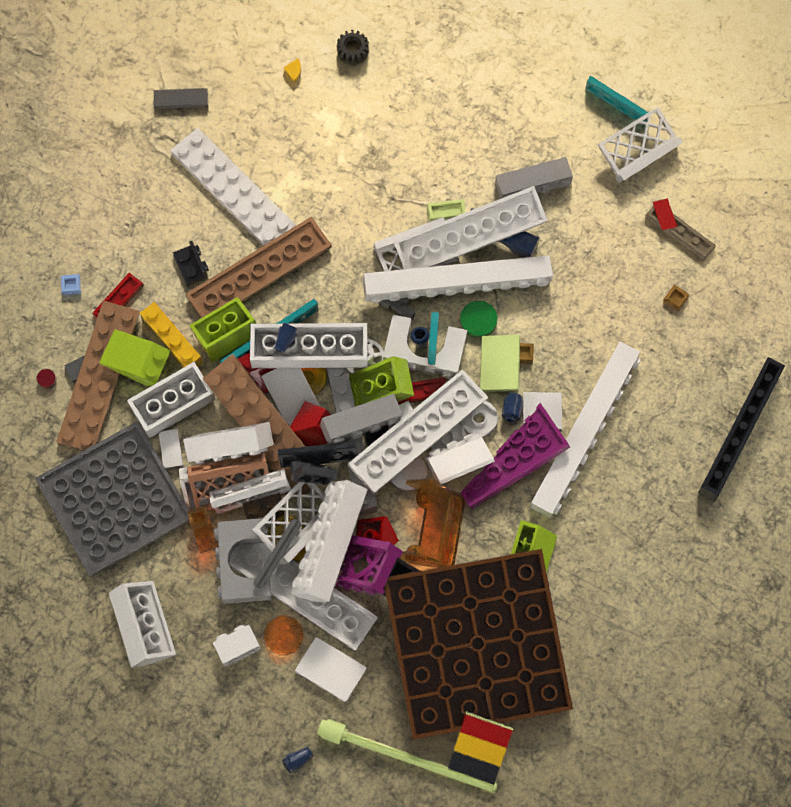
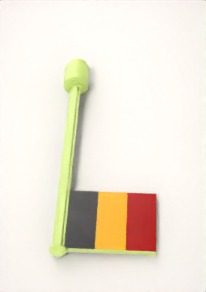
M466 712L448 767L348 732L349 730L345 729L346 725L330 719H322L317 735L321 736L322 739L339 745L341 741H348L490 791L493 794L497 790V783L495 781L513 728Z

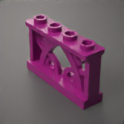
M352 535L340 568L342 573L338 575L334 587L339 585L347 590L351 588L357 592L362 593L364 591L373 596L375 593L383 595V588L397 558H401L403 551L390 542ZM366 554L367 562L370 565L355 574L353 562L360 560Z

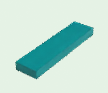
M590 75L587 79L586 90L636 121L648 113V111Z

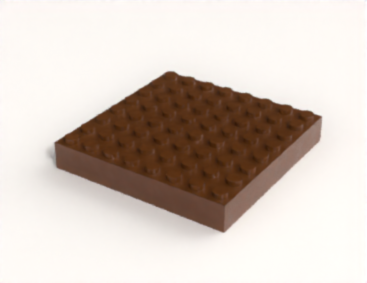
M542 549L388 577L384 589L413 740L460 731L466 712L496 723H505L573 710Z

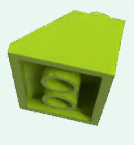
M236 297L192 323L189 327L211 362H214L248 342L251 338V324L257 323L240 299Z

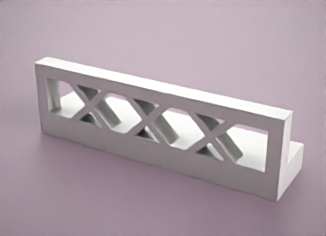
M282 469L209 492L212 508H215L216 513L220 514L242 507V503L277 493L290 492L291 487L285 470Z

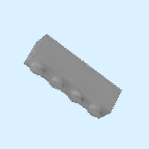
M567 157L496 175L495 185L500 199L532 186L535 187L537 193H547L554 188H565L572 184L573 174Z
M392 394L324 417L321 420L320 427L328 444L344 443L346 439L360 438L364 435L363 433L369 431L375 433L386 425L392 427L400 421L403 414L395 395Z

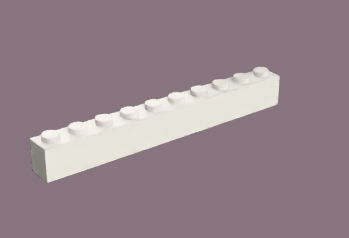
M539 256L364 273L362 282L365 302L378 303L387 299L397 301L400 298L416 299L419 296L435 297L438 294L449 296L458 292L469 294L478 290L489 292L499 288L501 290H508L512 287L527 288L530 285L546 286L551 282L553 273L550 257Z
M619 342L566 439L571 448L558 455L531 502V509L550 519L553 514H558L562 506L560 504L562 497L566 498L571 490L568 487L571 480L573 482L576 481L580 473L577 469L580 464L584 466L589 456L586 454L588 449H593L598 440L595 438L598 432L602 433L606 425L604 422L606 416L610 417L615 409L612 406L614 401L620 400L624 392L621 388L624 384L628 385L632 377L630 374L632 368L636 370L641 361L638 358L640 351Z

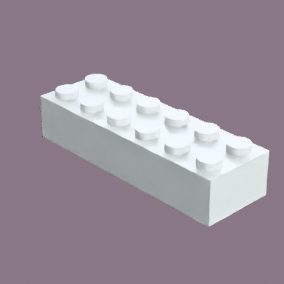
M367 323L289 324L298 330L296 332L297 336L285 353L274 349L279 327H282L283 324H251L250 362L252 368L368 367Z
M348 480L330 482L326 487L324 502L319 507V516L313 524L311 539L306 544V553L299 564L298 576L293 581V594L312 602H329L367 492L366 488Z

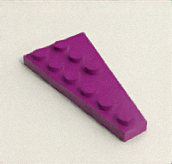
M541 403L536 407V411L524 420L525 423L520 429L515 430L496 452L497 455L494 457L495 462L485 465L481 473L475 475L460 492L471 510L571 448Z

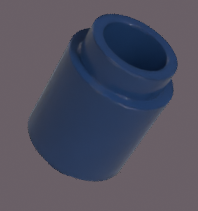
M509 393L505 397L501 416L506 422L515 423L520 420L523 400L520 394Z

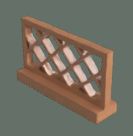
M265 452L188 466V479L197 513L215 509L212 508L210 502L206 505H199V500L202 496L210 499V494L206 493L210 486L221 489L225 488L229 482L237 484L247 481L249 478H256L252 474L257 469L264 468L263 475L269 474ZM242 473L246 476L239 482L233 479L235 474ZM217 477L227 479L222 486L214 483ZM204 481L207 484L201 490L195 487L194 482Z

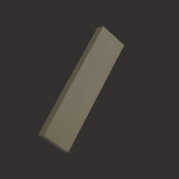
M653 206L645 215V218L661 229ZM673 214L677 227L663 231L704 261L715 249L716 245Z

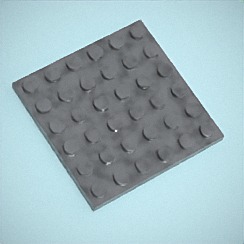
M138 421L35 478L90 577L97 575L194 519Z

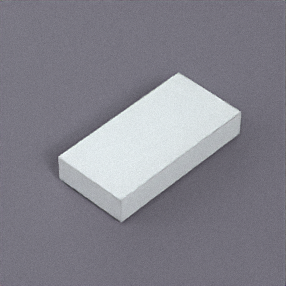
M178 429L159 432L162 460L165 469L184 467Z

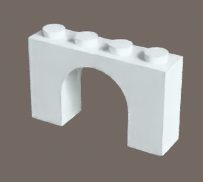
M397 315L392 316L383 360L392 356L403 358L408 362L409 371L419 370L427 375L438 374L446 379H451L459 373L467 330L449 326L444 347L436 355L435 365H429L428 358L415 355L408 347L407 342L411 329V318Z

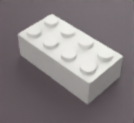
M195 362L127 400L149 438L216 400L213 391L203 380L204 377Z
M270 422L203 433L183 439L188 462L195 461L196 464L206 463L211 460L220 461L229 457L238 458L246 454L256 455L268 451L267 447L274 445Z

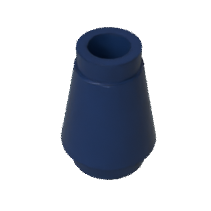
M283 323L282 327H279L274 349L285 353L297 336L296 332L298 329Z
M416 327L411 332V340L418 348L425 349L428 346L429 331L424 327Z
M306 746L286 754L285 758L282 759V763L289 773L293 771L296 773L313 757V753Z

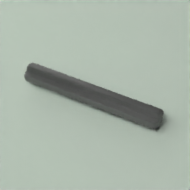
M296 519L291 520L254 580L253 584L257 588L262 589L266 585L301 528L302 523Z

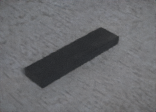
M356 442L278 449L280 468L291 467L293 461L327 464L352 461L358 456Z

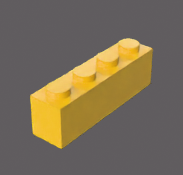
M155 302L140 312L142 321L161 344L171 350L170 354L182 368L195 362L198 368L203 365L199 353Z

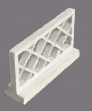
M656 107L599 143L598 147L616 174L615 179L620 183L681 145L683 141L680 137L677 138L659 107ZM654 113L659 118L658 125L649 123L650 117ZM636 124L645 125L644 134L635 132ZM649 126L657 128L656 138L647 136ZM660 131H667L671 138L668 140L659 139ZM622 133L630 134L629 144L620 142ZM634 136L643 138L641 147L632 145ZM646 139L655 141L652 150L644 148ZM608 142L616 144L614 153L608 152L604 145ZM619 145L628 147L626 156L617 154ZM631 148L640 150L638 159L629 157ZM616 157L625 159L624 167L620 170L615 164Z
M444 217L374 242L373 247L383 270L391 271L392 267L397 270H404L394 265L397 256H399L398 252L394 251L396 249L395 240L445 221ZM386 252L395 254L392 263L385 261L382 254ZM459 257L451 259L436 266H446L452 264L454 262L459 261Z
M298 482L252 529L273 551L275 548V538H281V536H275V524L284 525L285 532L290 524L288 522V511H297V520L300 522L301 511L310 512V521L308 523L301 522L305 526L302 529L300 528L280 560L281 565L289 563L311 539L313 524L319 516V509H314V498H320L323 502L325 499L323 492L314 483H307L310 487V495H301V486L305 482ZM291 497H297V508H288V500ZM301 498H310V509H301ZM278 510L284 511V522H275V513ZM264 524H271V535H264L260 528Z

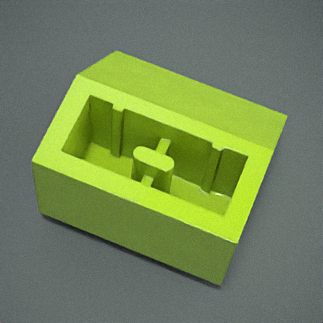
M520 520L511 554L542 549L547 572L557 535L540 525Z

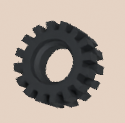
M347 30L345 35H340V38L337 39L339 59H343L345 64L349 61V65H352V62L358 65V61L362 63L364 59H367V54L369 55V42L363 32L360 35L359 30L354 33V30L348 33ZM350 43H356L360 48L358 51L350 52L346 49V46Z

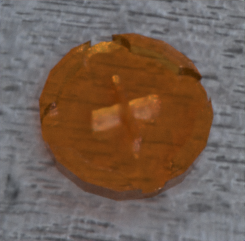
M278 616L271 620L264 630V639L267 647L277 655L287 656L293 654L303 643L304 632L302 626L293 617Z

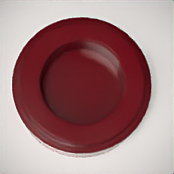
M42 369L36 377L39 386L44 389L53 387L57 381L56 375L51 369Z

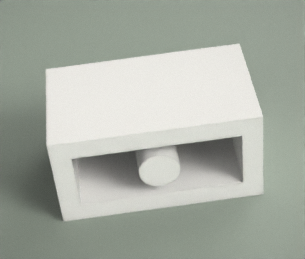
M240 625L234 629L233 633L229 635L226 633L222 634L213 642L224 667L261 650L249 625Z

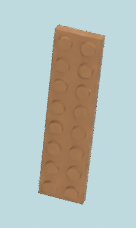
M309 217L186 293V297L199 316L203 318L236 297L244 303L331 249L332 244L314 219Z
M103 301L56 441L57 444L84 451L98 443L120 373L99 364V361L114 329L133 335L140 315L139 310Z
M232 354L208 373L203 380L240 427L270 422L274 445L267 447L268 451H264L266 461L275 472L282 469L285 470L292 490L298 482L291 479V467L280 468L278 449L305 447V445L235 355ZM307 483L301 486V495H305L310 491Z

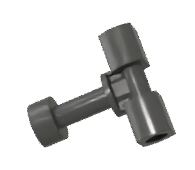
M400 298L397 301L387 299L378 302L385 309L396 311L398 316L411 318V321L416 315L415 311L408 307V298Z

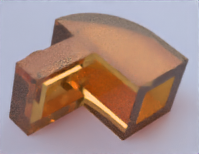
M206 506L187 511L200 554L218 548L219 545L217 540H215L214 529Z

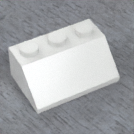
M474 433L465 436L464 440L460 442L453 441L448 443L447 447L441 450L439 448L431 450L429 455L424 456L432 478L440 484L495 462L483 438Z

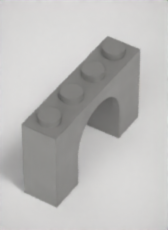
M263 518L218 522V528L214 529L215 540H219V547L215 549L216 559H220V567H217V579H221V586H218V598H222L224 604L271 600L270 579L264 588L259 589L253 584L256 577H240L232 572L229 565L232 553L239 546L263 543L260 537L252 530ZM267 524L260 528L264 535H267Z

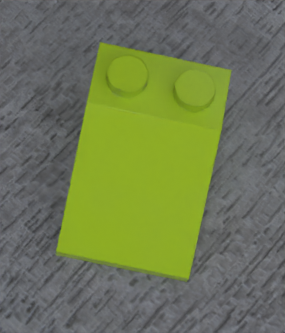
M114 329L99 364L140 384L151 387L157 383L171 350L152 341Z
M392 356L349 375L355 407L392 394L395 395L397 402L414 396L408 362L403 358Z

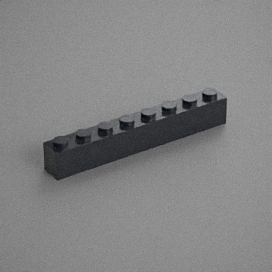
M770 357L766 359L698 494L714 502L719 497L785 367L784 364Z

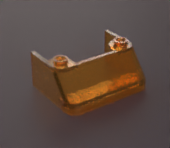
M430 478L406 480L405 484L417 489L416 502L419 507L425 510L419 544L410 545L407 551H403L400 559L413 565L431 568L454 565L465 507L463 496Z

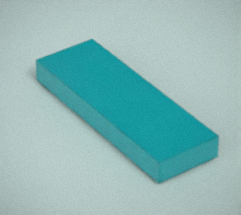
M439 312L431 313L428 350L429 365H435Z

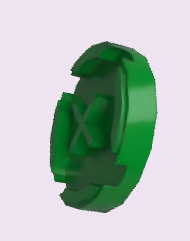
M477 300L470 302L461 311V327L467 330V334L472 337L488 336L497 326L498 316L496 310L485 301Z

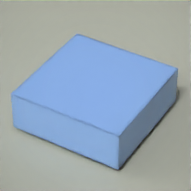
M80 274L61 276L62 295L81 294Z

